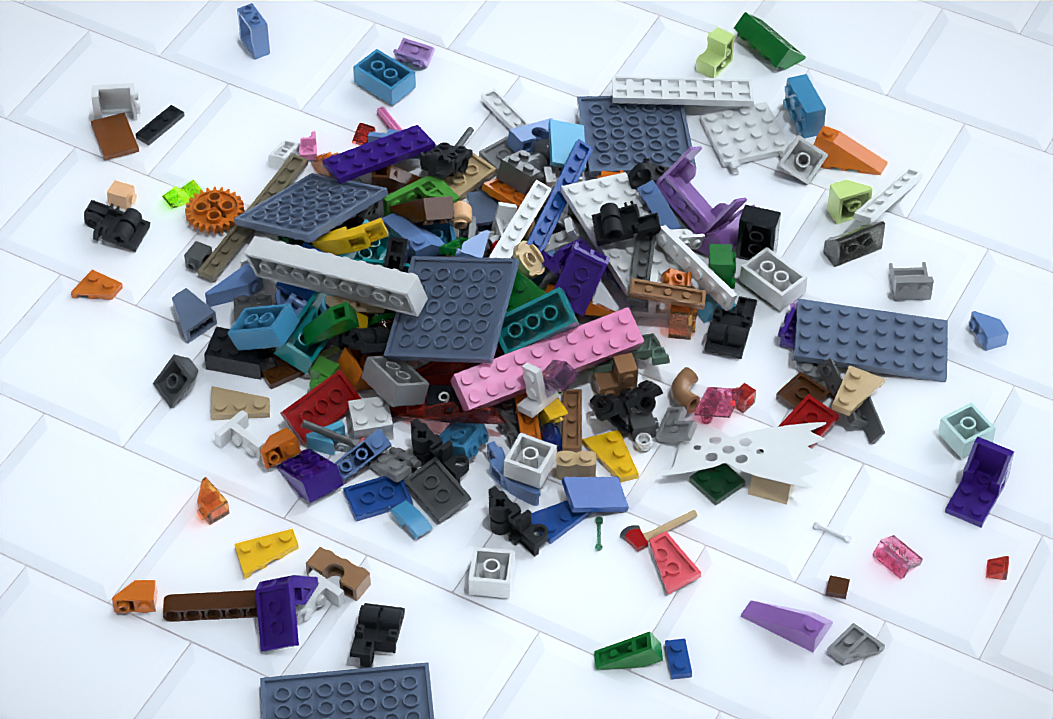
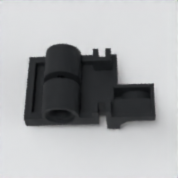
M442 142L428 153L424 154L422 152L420 154L421 170L428 171V176L445 179L448 176L454 177L458 172L465 173L469 159L473 157V150L467 149L465 146H453L447 142Z
M644 158L642 163L635 165L627 175L631 189L637 190L638 187L651 180L656 184L657 180L669 167L652 164L649 162V158Z
M92 199L84 211V222L89 228L94 229V240L98 241L102 235L101 239L134 252L138 249L151 222L142 219V214L137 209L127 208L123 212L120 210V206L114 209V204L112 203L108 206Z
M630 201L631 205L629 206L625 202L624 207L618 208L615 203L602 205L600 213L592 215L597 246L634 238L635 233H637L639 240L645 239V235H657L661 230L658 213L640 217L638 206L633 201Z
M739 296L735 312L715 307L713 320L708 328L705 352L742 359L757 305L756 299Z
M367 326V328H354L336 335L335 346L339 347L342 351L345 347L361 350V353L366 355H372L373 352L384 354L390 331L386 327L370 328Z
M646 380L640 382L638 387L632 390L628 388L621 391L619 396H614L611 393L607 395L597 394L592 400V405L597 419L601 422L620 413L625 418L627 417L626 415L633 414L631 411L633 407L643 413L653 411L656 406L655 397L663 394V391L659 385ZM600 398L606 399V405L603 408L597 407V401Z
M417 418L412 420L410 423L413 455L421 461L420 467L436 456L460 484V478L469 471L468 457L465 455L454 456L453 443L450 440L443 444L441 437L438 434H434L426 423H422ZM458 462L465 463L464 466H457L455 464Z
M494 485L488 490L491 531L496 535H505L509 532L510 542L513 540L515 546L519 543L522 544L536 557L539 554V548L548 540V528L543 524L532 525V512L528 509L521 513L520 506L515 502L513 503L504 491H500ZM537 531H541L544 534L542 536H536L534 533Z
M371 603L361 605L350 657L360 658V666L370 668L373 666L375 651L396 653V642L398 641L404 620L405 608Z

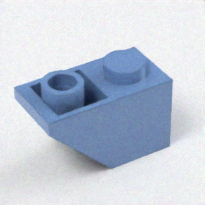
M977 311L971 312L970 320L968 321L971 331H974L979 344H982L986 351L1007 345L1009 332L1001 319Z

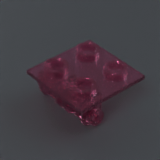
M707 387L694 416H701L704 424L711 423L712 417L730 418L743 389Z

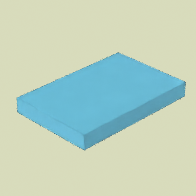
M550 119L548 122L550 166L563 168L575 142L578 139L585 142L584 125Z

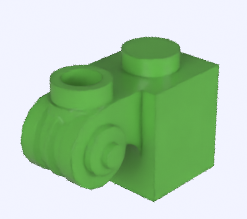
M319 356L310 367V391L340 370V364Z

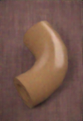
M684 367L672 382L671 395L675 404L679 407L684 406L688 413H693L700 404V397L692 393L690 389L699 379L692 369Z

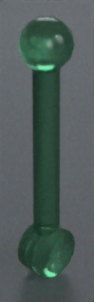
M598 516L595 518V523L597 524V544L595 549L601 551L603 549L601 544V524H603V518Z

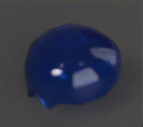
M548 423L542 429L541 439L557 445V452L562 451L560 428L555 426L557 423Z

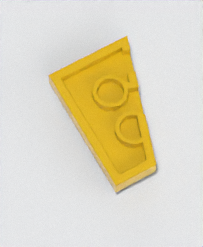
M618 430L582 439L584 447H588L592 452H595L596 459H600L613 477L619 478L620 483L639 478L638 470Z
M293 528L234 544L245 579L249 578L251 573L260 569L261 571L266 568L267 564L273 560H280L299 549Z

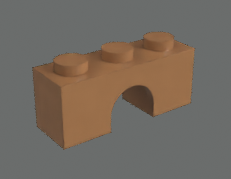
M319 546L306 562L307 575L314 570L326 579L332 576L342 577L339 580L340 589L344 591L345 596L355 601H358L371 586L370 572L367 569L356 566L350 560L337 556L329 549L326 550Z

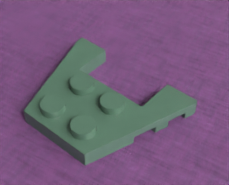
M654 333L643 334L644 343L641 347L628 352L632 353L634 359L647 360L652 357L653 366L670 363L668 353L666 354L664 347H661L660 341ZM613 359L595 365V372H612Z

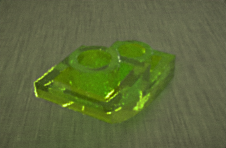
M193 179L180 189L177 186L173 187L162 195V198L173 209L189 203V198H194V193L199 195V190L202 189Z

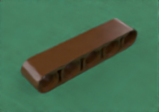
M255 590L169 594L163 598V619L169 622L258 617Z

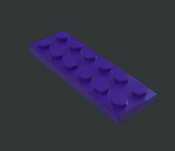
M415 125L346 150L345 152L332 155L323 159L322 162L339 184L414 157L422 152L430 151L435 148V142L419 125Z

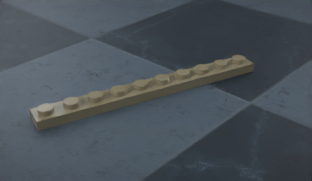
M292 153L247 210L292 185L308 165V159ZM234 225L199 268L198 276L215 282L254 233L255 229Z

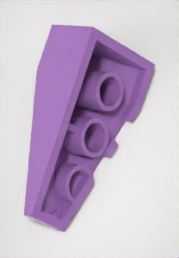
M743 209L737 211L727 221L705 234L702 245L696 250L709 256L710 244H732V249L736 247L739 219Z
M750 600L740 616L812 653L815 652L833 625V621L815 612Z

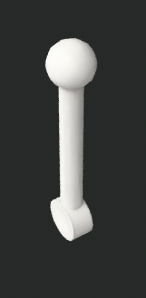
M819 521L813 523L815 529L820 528L844 539L845 543L852 542L851 535H843L821 525Z

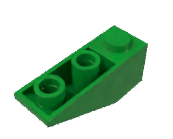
M347 301L328 308L303 328L306 346L359 327L356 310Z

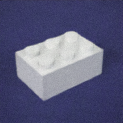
M768 247L741 265L740 282L779 311H782L806 293L808 277Z

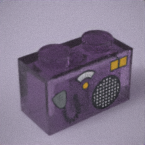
M553 360L542 372L545 389L548 391L553 390L554 392H565L580 374L566 361Z

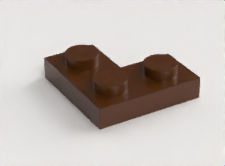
M275 350L270 352V357L276 366L262 372V378L270 389L305 375L304 372L275 355Z

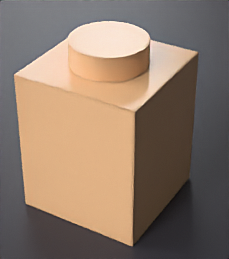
M114 180L106 192L108 205L112 203L115 207L120 206L121 209L125 210L130 208L137 199L134 185Z

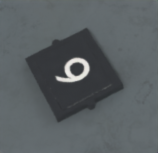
M429 385L427 397L425 398L427 402L426 415L460 414L461 404L452 385Z

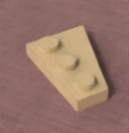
M325 296V304L329 307L347 301L356 312H367L373 315L385 312V309L338 296Z
M849 365L831 409L850 416L863 404L865 399L871 397L876 389L884 385L886 379Z
M211 386L212 421L230 420L241 410L248 414V419L270 418L269 397Z

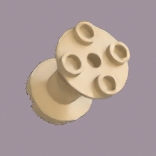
M522 241L514 246L513 258H517L519 261V271L527 277L536 278L545 270V267L542 268L543 256L535 245L526 244L527 241Z

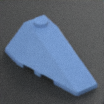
M395 212L382 218L385 227L393 237L410 240L408 253L410 259H412V256L440 257L444 255L439 254V246L445 244L441 238L417 223Z

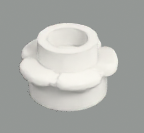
M648 433L638 434L634 442V446L641 451L649 450L654 444L652 437Z

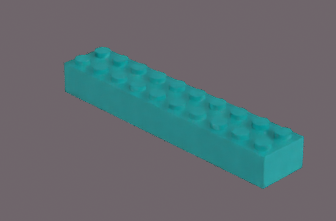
M365 219V221L363 222V224L368 223V222H370V221H368L367 219ZM388 233V237L371 242V247L341 254L340 257H348L356 261H362V258L385 260L388 239L392 235ZM317 291L314 292L297 316L300 322L288 338L286 344L283 347H277L274 352L275 355L305 374L308 373L310 367L331 339L328 338L310 346H306L303 328L322 314L319 308L320 303L326 295H329Z

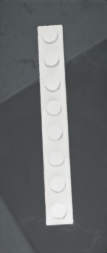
M538 180L535 181L489 258L512 257L514 246L521 242L552 189Z

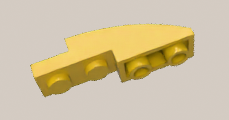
M382 218L348 230L346 226L319 236L312 244L315 248L325 253H332L333 255L346 254L371 247V242L388 237V231Z

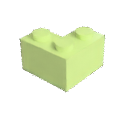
M719 27L710 32L706 39L707 49L696 59V71L709 78H716L733 61L735 35Z

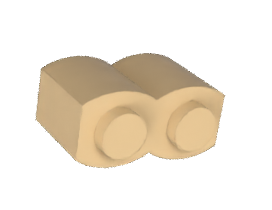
M573 451L557 452L556 479L562 480L563 477H596V453L592 451H580L577 453Z

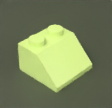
M847 179L830 184L827 211L835 223L840 224L853 220L854 213L872 198L873 188Z

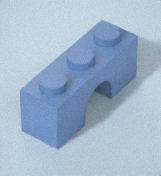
M553 118L509 129L506 144L515 153L520 150L529 153L533 152L535 141L549 138L548 122Z

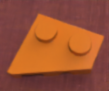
M92 269L71 291V297L77 298L78 295L88 296L89 299L102 298L104 300H113L123 289V284Z

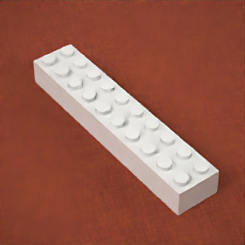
M254 236L244 253L257 277L416 317L419 316L428 300L418 275L414 273H405L397 269L385 268L381 265L368 264L365 261H356L348 257L336 256L332 253H323L315 249L303 248L299 245L286 244L283 241H274L267 237Z

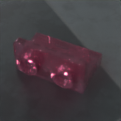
M895 535L880 539L873 552V557L900 579L905 578L909 569L920 566L924 560Z

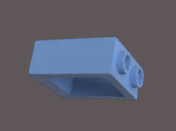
M253 3L237 8L240 40L255 60L271 54L268 24Z

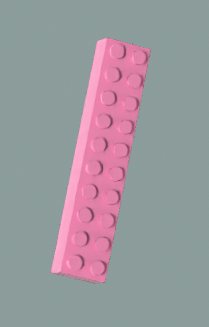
M629 307L497 357L493 359V363H482L456 373L450 382L465 415L468 416L526 393L522 366L527 362L540 368L542 373H545L543 380L544 384L547 385L611 360L613 356L639 349L644 343V339ZM557 361V364L547 372L548 367Z

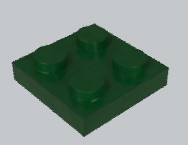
M726 463L699 470L689 477V482L714 505L724 501L744 487L746 480Z

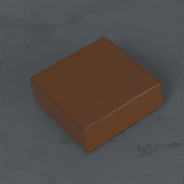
M830 575L826 596L846 600L850 579Z

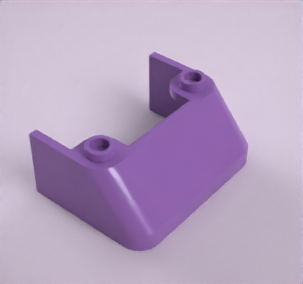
M701 146L689 147L657 180L656 185L665 200L695 234L705 235L727 221L747 201V198L734 199L729 205L727 203H719L712 208L691 184V181L696 176V168L691 160L703 148Z

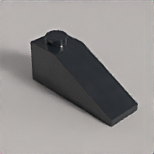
M389 236L384 263L385 268L405 272L410 240Z

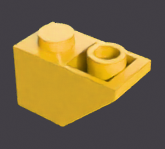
M556 398L538 413L542 426L548 424L549 427L564 421L563 417L568 414L559 398Z

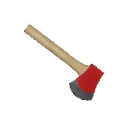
M692 510L642 533L640 525L627 526L621 531L620 537L638 552L648 547L650 539L697 517L698 514L696 510Z

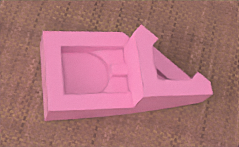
M312 131L311 136L300 138L301 145H299V156L308 159V161L316 160L315 157L318 156L316 131Z

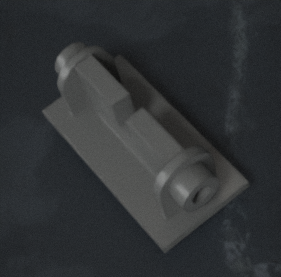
M829 358L818 365L817 368L827 389L831 391L830 395L834 401L843 378L840 376L841 374L836 366L837 363L832 358Z

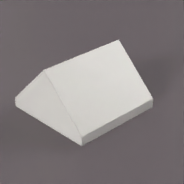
M797 135L786 147L778 165L808 185L828 154L800 135Z

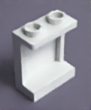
M134 83L91 85V101L95 120L103 118V115L124 112L125 114L133 113L134 120H138V113H141L140 102L137 103L139 91L135 90Z

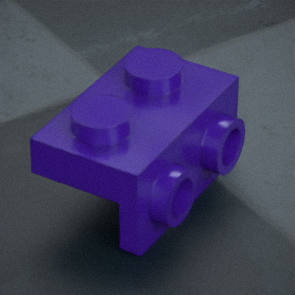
M792 307L790 313H786L784 318L785 325L784 327L780 326L778 332L780 346L794 349L796 308Z

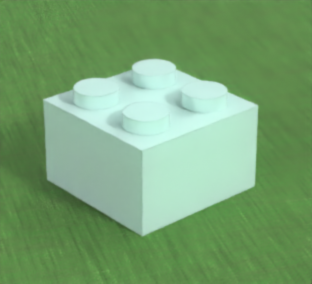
M971 402L941 417L938 434L963 459L970 454L977 436L993 442L996 427Z

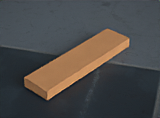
M631 278L628 297L704 310L706 291Z
M563 389L562 404L568 414L563 417L564 421H562V451L577 453L582 451V389Z

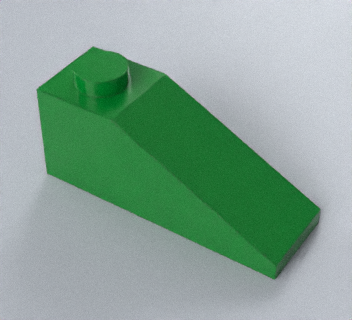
M650 631L594 651L595 667L597 670L639 668L663 661L661 642Z

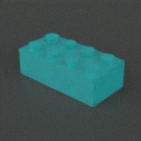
M558 287L505 314L499 337V343L505 354L579 326L564 290Z

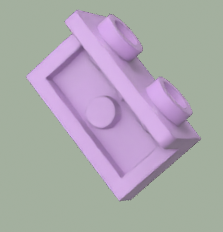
M404 37L398 50H393L398 61L402 63L410 62L418 68H428L435 52V48Z

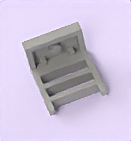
M922 262V267L893 268V263L888 264L894 301L931 300L934 279L933 276H928L926 262Z

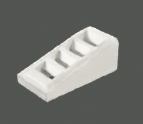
M284 139L268 155V167L279 170L292 153L296 154L300 143Z

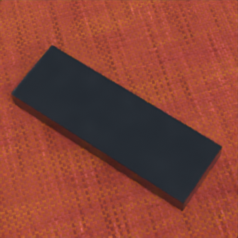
M171 104L135 134L136 139L148 146L151 145L185 117L184 111Z

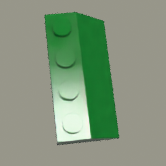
M746 11L733 27L738 32V37L744 41L748 40V45L755 50L758 49L760 51L759 55L763 58H769L771 60L770 64L777 69L781 67L786 70L806 58L803 53L766 22Z

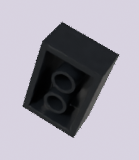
M745 204L739 219L736 258L750 260L766 247L777 253L781 212Z
M216 326L204 353L206 370L261 380L262 372L265 371L269 362L272 347L237 350L227 334L230 329Z

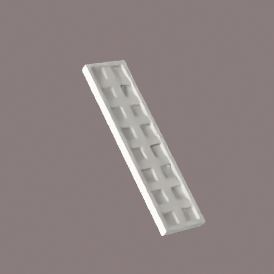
M612 75V103L754 107L752 79Z

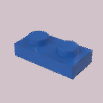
M686 639L665 640L664 645L671 680L691 678L692 668Z

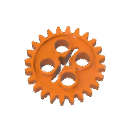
M214 186L213 190L207 187L206 192L199 190V195L194 193V198H189V203H186L185 208L186 221L189 222V226L193 225L194 230L199 228V233L205 230L206 235L210 231H213L214 235H216L217 231H220L221 234L224 233L223 230L225 229L230 231V227L235 225L234 218L245 212L241 196H237L235 191L231 193L230 189L224 191L223 187L219 190L216 189V186Z

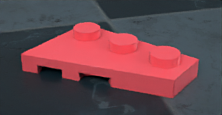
M667 531L649 540V545L667 595L701 577V571Z

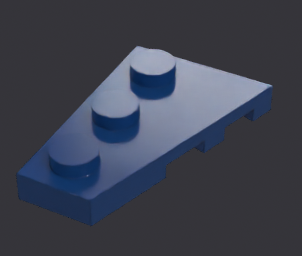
M568 500L533 512L531 514L532 525H545L548 528L547 542L552 544L593 512H572ZM537 531L540 536L544 534L541 531Z

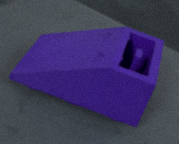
M312 449L302 450L299 455L289 458L277 466V469L300 497L309 503L344 485L337 465Z

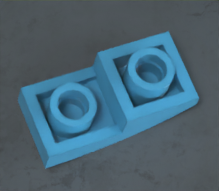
M404 501L390 510L400 526L405 525L415 540L433 528L423 514L408 501Z

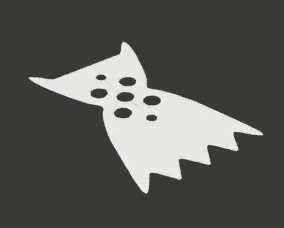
M695 422L697 428L692 440L680 441L674 466L658 474L662 476L682 474L727 463L738 470L758 477L805 488H814L801 477L819 472L818 469L806 464L805 461L822 456L821 453L808 446L826 440L811 432V430L825 425L826 422L768 427L744 432L736 436H729L720 430ZM712 437H720L722 439L719 444H711L709 440ZM747 438L752 443L749 446H742L739 444V441ZM694 446L701 447L700 450H694L693 448ZM725 446L735 448L734 452L730 454L724 453L722 449ZM758 449H762L764 451L762 454L756 453ZM714 453L718 458L715 461H708L705 459V456ZM739 455H745L748 457V460L744 463H738L735 458Z

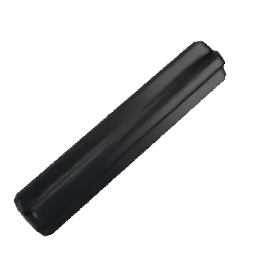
M594 395V396L590 399V404H591V405H592V400H593V398H594L596 395ZM600 398L597 401V407H605L606 403ZM619 415L607 419L624 436L631 432V427Z

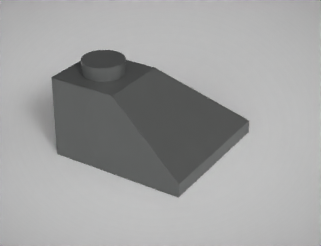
M174 354L154 380L153 385L169 407L174 408L195 380L199 370L190 358Z

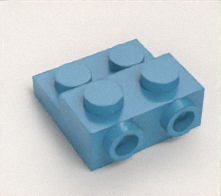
M452 420L439 435L443 444L449 440L453 443L454 456L465 455L468 459L476 456L479 447L482 444H486L489 440L485 424Z

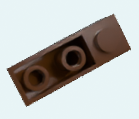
M393 165L376 170L371 175L372 185L387 188L388 193H393L422 178Z

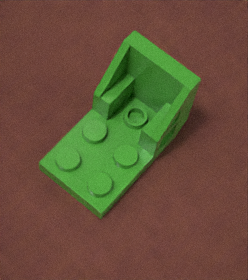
M427 175L383 198L384 217L394 213L390 210L389 206L422 198L452 196L453 203L460 201V197L441 178Z

